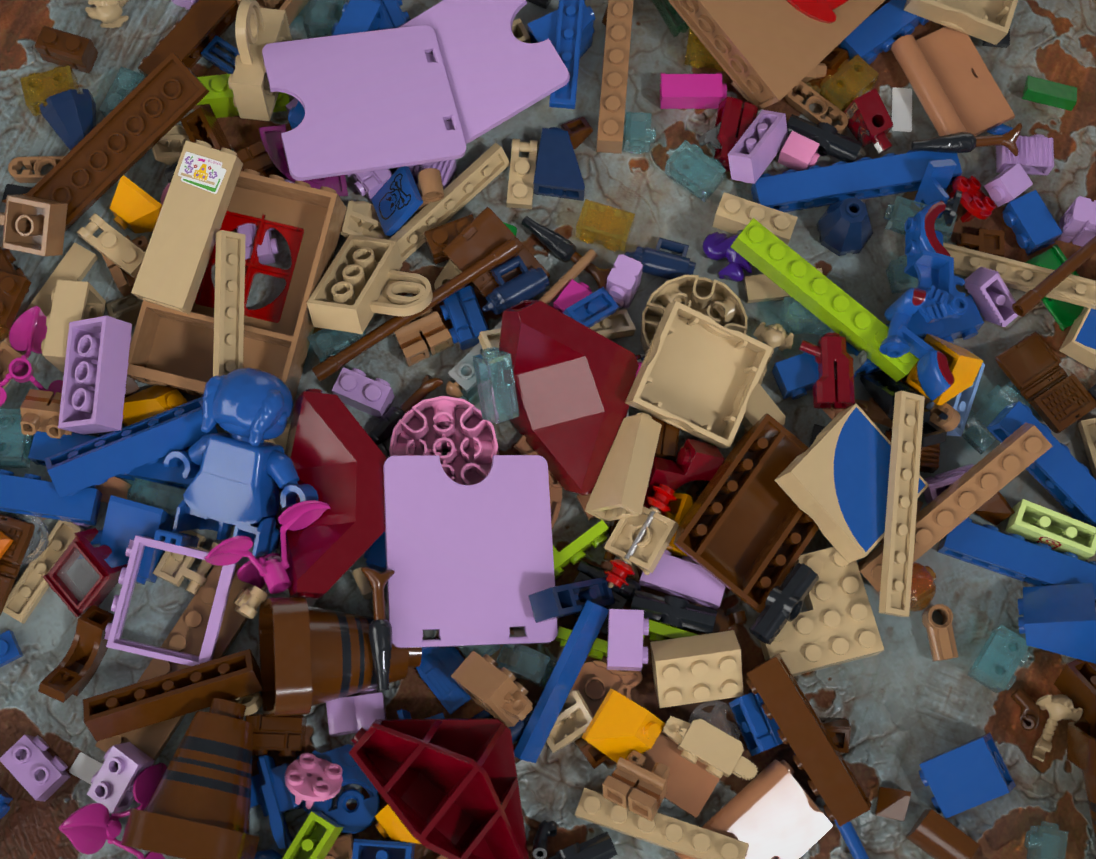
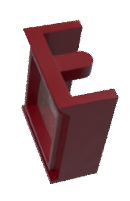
M96 528L75 533L74 540L48 574L43 576L51 589L56 592L76 618L83 615L92 605L99 607L118 583L122 568H127V564L114 568L108 565L104 559H107L112 553L109 546L103 545L95 548L92 546L91 541L99 532Z

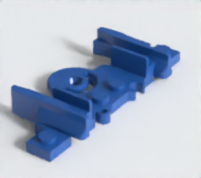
M397 710L399 719H412L409 711ZM440 713L425 719H445L444 713ZM348 744L324 753L313 751L317 758L327 760L342 767L343 782L341 788L349 784H357L365 788L370 795V798L365 799L357 790H346L338 797L337 809L332 810L333 798L314 802L311 809L306 808L304 800L300 805H297L295 803V795L286 787L284 779L287 767L290 764L284 763L277 767L272 756H259L257 761L259 774L251 778L250 808L261 805L263 815L265 817L269 816L272 834L279 849H288L293 842L286 823L285 812L302 808L308 814L311 811H323L324 815L344 827L341 831L342 833L353 834L361 832L375 821V816L380 808L379 792L349 754L353 746ZM350 799H355L357 802V807L354 810L347 808V802Z

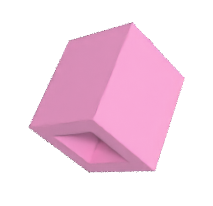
M792 131L780 152L778 163L796 171L807 170L809 167L815 166L820 157L817 154L819 143Z

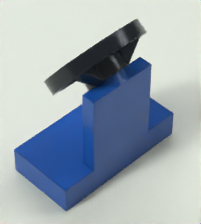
M952 159L929 161L914 204L918 209H921L934 201L942 200L946 207L937 218H941L943 215L945 226L950 227L962 196V191L956 190L954 197L949 199L946 193L957 165Z

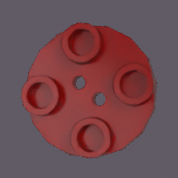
M964 176L956 177L952 181L953 191L948 195L949 199L954 197L956 190L962 191L960 203L968 211L960 218L963 223L969 222L975 217L985 220L992 215V211L996 208L994 201L980 189L982 187L981 183L974 176L969 178Z

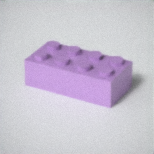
M107 315L69 323L58 422L59 429L83 435L121 430L129 365L131 323Z

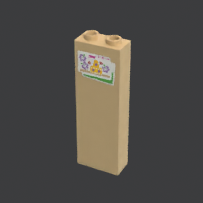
M186 140L131 291L139 299L186 314H190L216 242V232L220 231L243 163L236 156V152L227 148H221V151L213 149L210 144L201 140H196L195 143Z

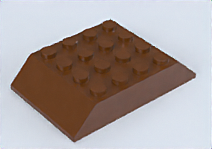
M768 413L739 439L680 522L673 543L758 613H761L766 607L765 602L769 593L774 587L781 585L819 529L814 520L802 511L775 481L787 466L809 447Z

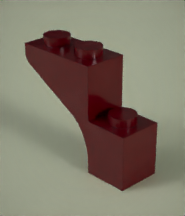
M687 439L684 447L678 453L677 462L654 457L643 506L648 509L651 507L646 497L654 496L655 491L652 486L659 487L660 484H664L676 491L680 486L690 481H710L725 459L716 445Z

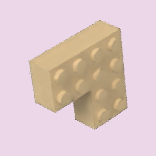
M835 547L800 555L794 567L797 563L805 564L818 574L819 579L804 598L807 611L799 613L793 621H787L771 645L760 641L765 661L779 653L794 677L874 656L884 651L857 561L848 563Z

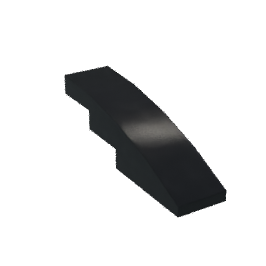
M882 370L860 376L861 382L874 401L892 421L895 392L906 391L915 393V390L901 381L896 382ZM924 407L921 446L926 447L946 442L947 432L930 421V410Z

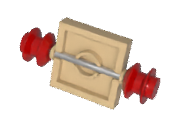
M660 484L659 487L652 486L655 491L654 496L646 497L648 504L651 506L649 509L643 506L641 515L619 520L604 546L606 551L621 558V560H610V563L613 565L612 570L604 571L608 576L606 581L618 588H621L622 584L628 586L629 584L625 580L628 575H635L630 566L631 564L653 573L679 527L676 521L660 514L661 512H670L669 501L677 500L673 496L675 491L664 484Z

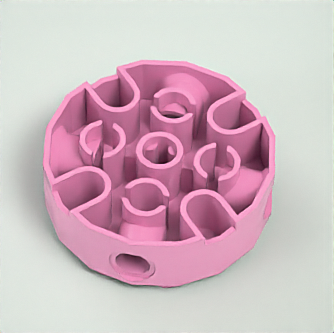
M448 396L422 400L414 405L394 427L389 447L390 457L439 455L441 466L447 476L454 482L462 485H474L484 480L490 472L492 457L499 455L494 426L487 416L465 399ZM443 449H448L447 455L442 456Z

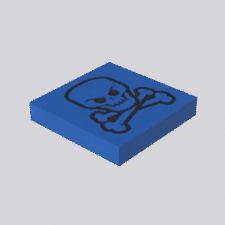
M408 166L399 167L371 198L384 234L390 237L423 204L422 197Z

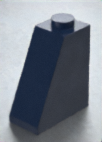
M558 127L542 128L533 182L534 194L584 201L585 184L568 131H563Z

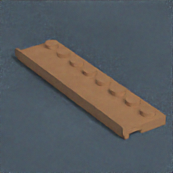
M238 564L236 565L212 660L224 657L249 619L234 611L236 607L234 600L242 589L247 590L248 587H254L252 584L239 580L237 571L241 566ZM215 565L207 576L204 586L199 588L163 642L161 648L200 656L222 566ZM266 583L261 588L264 592L268 589ZM153 658L137 683L191 666ZM185 715L100 740L95 746L107 752L113 745L130 742L153 759L155 763Z

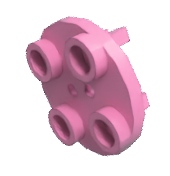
M304 753L300 755L298 760H295L287 767L284 779L286 787L295 795V803L300 805L304 800L306 808L311 809L314 802L326 801L335 797L340 792L343 782V770L338 764L317 758L311 753Z

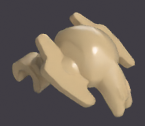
M89 0L88 4H94L96 7H86L85 11L90 18L102 21L100 25L102 28L121 27L129 19L127 15L121 16L123 12L122 7L129 0Z
M761 322L753 334L757 337L758 341L763 343L764 340L766 345L773 347L758 381L760 385L774 353L773 350L776 347H779L778 350L780 351L785 349L791 350L794 342V334L790 332L787 335L786 330L780 323L771 324L766 327V323Z
M1063 694L1046 695L1039 698L1036 702L1041 710L1047 709L1049 713V719L1046 721L1047 724L1044 726L1043 733L1032 751V757L1043 762L1046 751L1050 752L1052 749L1051 740L1058 721L1063 719L1077 722L1083 713L1082 708L1075 709L1072 700Z

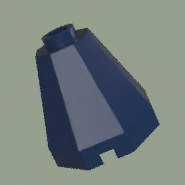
M70 89L48 97L46 99L48 105L45 106L43 103L39 105L43 117L70 151L96 127V103L88 89H82L83 94H78L76 89Z
M856 197L844 199L830 205L817 223L821 245L837 256H844L852 252L853 254L860 253L873 234L866 204Z

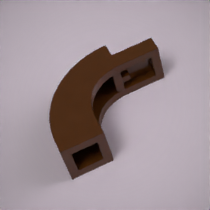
M92 605L78 618L75 636L67 654L61 663L40 682L38 692L64 703L72 694L78 696L97 671L108 649L106 647L108 640L104 639L105 629L108 622H113L114 614Z

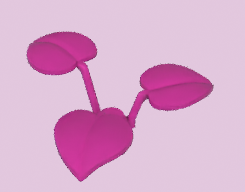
M34 306L21 314L10 329L9 341L12 348L16 351H26V353L21 358H16L10 362L9 373L0 382V407L7 399V394L2 386H5L11 379L19 383L30 381L39 390L54 392V396L56 392L62 393L63 380H55L49 385L48 390L45 389L33 377V368L27 360L31 355V351L36 354H42L41 344L43 339L46 338L47 317L38 306Z
M303 501L286 509L278 518L279 523L282 524L280 527L281 555L272 553L256 559L248 551L253 546L252 539L247 536H235L218 544L204 559L210 564L225 566L235 564L242 556L247 557L250 561L242 565L237 571L239 580L260 589L266 583L271 594L282 593L291 586V581L286 572V569L290 567L287 561L286 531L300 530L308 527L324 511L331 508L327 503L321 501Z
M163 762L143 769L136 777L133 784V795L140 805L134 809L144 810L147 807L167 769ZM91 803L75 811L59 826L60 831L83 854L89 855L98 852L107 840L109 844H114L132 853L138 859H165L162 854L150 851L144 856L142 852L135 848L121 845V841L116 839L122 830L119 818L129 816L131 809L120 813H113L110 816L106 806L101 803Z

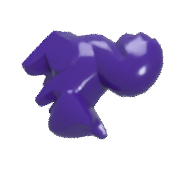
M715 232L709 234L703 241V252L708 258L712 260L727 258L729 264L718 273L720 279L740 282L744 279L742 269L749 274L752 273L750 262L731 248L738 235L727 237L725 233Z

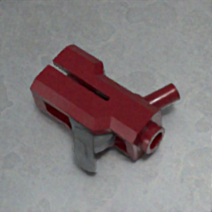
M726 97L719 103L714 129L705 132L699 139L700 146L710 143L715 148L713 163L719 166V169L730 172L728 153L755 120L758 112V107L748 102L743 103L741 111L743 101L734 97Z
M838 333L824 334L818 341V345L802 340L799 350L815 356V361L818 363L819 379L813 385L814 408L831 409V403H833V409H847L854 405V375L866 362V351L862 350L857 356L847 353L846 337H842Z

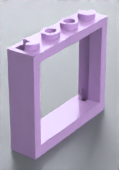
M135 535L134 540H130L129 546L126 549V556L129 557L127 568H122L118 584H122L120 596L115 595L112 602L111 611L115 612L113 622H108L105 629L104 639L108 640L106 647L188 666L211 661L237 562L222 566L200 656L122 639L145 546L205 560L204 557L209 553L208 551L177 546L165 543L164 541H157L153 538Z

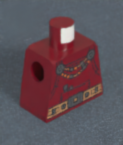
M875 88L854 99L844 113L848 117V128L857 141L863 143L862 147L873 143L878 153L881 154L892 147L886 134L893 127V122Z

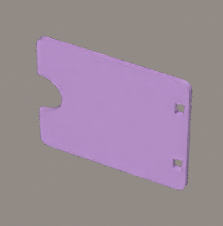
M443 0L399 27L428 25L434 30L466 144L565 86L570 80V74L549 39L539 43H524L513 35V20L519 10L527 5L526 0ZM433 52L425 53L428 63L435 62ZM452 119L444 120L446 130H454ZM436 162L424 163L419 165L422 167H429L435 164Z
M418 25L269 43L263 47L262 57L270 91L292 95L301 102L305 110L304 119L296 128L281 133L289 172L293 179L305 181L459 159L465 155V139L436 35L430 26ZM433 52L435 62L428 63L425 53ZM452 119L454 130H446L444 120Z
M439 455L389 457L384 463L383 474L387 570L395 571L387 581L388 619L392 626V645L397 648L532 644L553 641L558 634L557 619L536 623L528 596L555 587L548 463L545 458L539 455H494L490 472L484 480L474 485H462L454 482L447 476L441 466ZM510 627H524L526 636L509 637ZM423 630H439L440 639L422 640Z

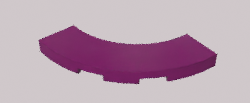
M285 125L259 128L261 140L269 158L287 179L295 183L296 180L291 177L281 138V133L287 132ZM345 175L303 181L310 184L311 188L329 187L336 190L339 197L348 196Z

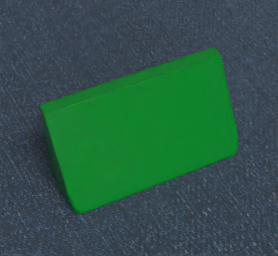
M1027 76L1022 99L1072 111L1077 103V87Z

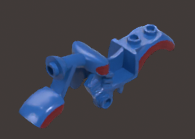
M942 200L930 203L914 217H909L906 220L905 255L907 256V266L904 268V273L917 278L919 283L917 288H909L886 309L884 313L885 319L891 322L887 338L884 339L879 348L882 354L891 358H898L911 352L920 359L917 363L918 379L923 391L931 401L944 393L955 380L948 366L947 357L940 351L934 350L933 347L920 337H926V334L938 336L944 331V325L940 320L949 317L959 318L966 313L968 303L964 298L966 294L956 289V284L963 286L965 280L954 275V258L950 257L949 252L943 247L942 233L935 231L934 228L936 218L946 207Z

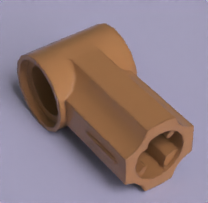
M428 168L418 173L419 182L416 185L423 204L414 213L420 212L428 203L437 202L444 198L440 170Z
M944 604L929 607L922 615V623L927 630L933 661L958 658L952 628L953 613ZM933 611H937L942 615L943 622L941 625L933 622Z

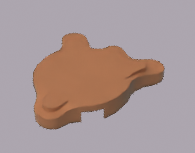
M593 660L583 664L572 690L580 692L594 716L610 689H614L631 700L630 692L632 688L641 683L642 673L640 671L607 670V663Z

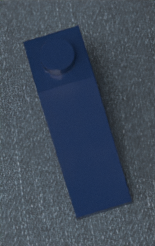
M607 577L555 586L528 595L535 622L538 623L580 613L587 600L601 606L614 604L615 600L611 588L608 587Z

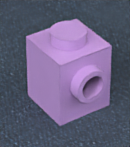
M1017 163L1001 172L984 187L991 199L999 207L1015 199L1033 183L1020 163Z

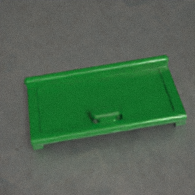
M1055 244L1051 249L1024 263L1056 270L1067 258L1059 246ZM1076 271L1072 273V275L1079 276ZM1048 297L1041 299L1062 331L1072 326L1084 309L1083 306L1050 298V301Z

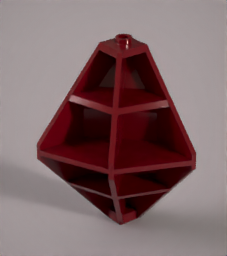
M524 300L503 311L493 392L500 409L519 433L525 435L526 441L539 456L545 458L548 463V469L566 491L588 495L592 493L622 421L627 416L629 405L625 401L636 378L639 365L633 352L540 300Z
M307 389L295 400L285 454L293 461L300 479L297 483L313 486L317 491L318 501L327 503L331 509L324 511L316 521L304 529L286 531L287 561L290 566L286 569V572L291 581V586L288 588L290 597L320 598L326 594L385 531L383 466L387 458L337 395L322 393L320 389ZM278 486L279 496H281L283 489H280ZM297 494V495H296V503H299V502H300V497H299V495ZM279 504V509L275 515V527L278 528L279 531L282 524L279 523L278 518L286 509L289 508H282L281 504ZM280 538V541H279L280 552H281V538Z
M498 718L376 719L367 730L362 727L351 739L354 743L349 751L351 757L410 834L426 848L448 859H529L511 729Z

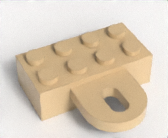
M242 0L237 10L235 24L239 55L235 59L234 73H231L229 76V88L233 91L234 106L237 107L240 118L270 121L279 92L270 91L262 49L269 43L292 41L286 10L260 8L256 0Z
M349 235L307 301V306L313 327L363 334L374 313L410 316L423 311L428 307L433 298L431 284L426 277L420 274L400 271L403 264L397 241ZM398 293H410V294H417V295H416V296H413V297H407V296H400V295H396V294H398Z

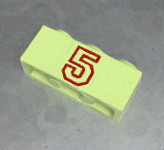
M1022 499L1013 506L1015 513L1010 516L1005 531L1021 535L1034 543L1047 544L1052 547V550L1060 553L1070 552L1076 554L1079 557L1078 559L1082 561L1095 555L1096 527L1025 499Z

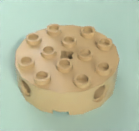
M683 275L666 281L651 294L642 314L640 342L646 355L667 305L675 301L711 317L725 328L740 331L744 334L747 332V315L740 298L726 284L715 279L713 281L708 278L699 277V275Z

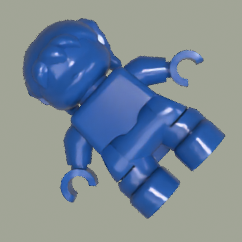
M254 368L236 369L227 375H216L210 378L205 385L202 398L203 421L201 431L209 433L218 423L222 429L229 433L203 435L189 450L169 453L165 457L163 464L165 468L180 467L184 463L185 470L182 476L184 479L194 478L183 494L184 500L177 507L173 532L208 529L218 531L216 539L223 540L231 537L232 527L236 525L233 537H250L254 544L252 554L254 557H259L278 551L280 531L275 527V515L279 509V504H281L282 508L297 504V494L300 497V502L318 501V494L313 486L297 483L300 479L293 461L284 454V448L281 445L264 441L279 437L286 428L287 419L290 417L293 408V399L289 388L281 379L271 373ZM277 485L280 489H283L281 496H279Z

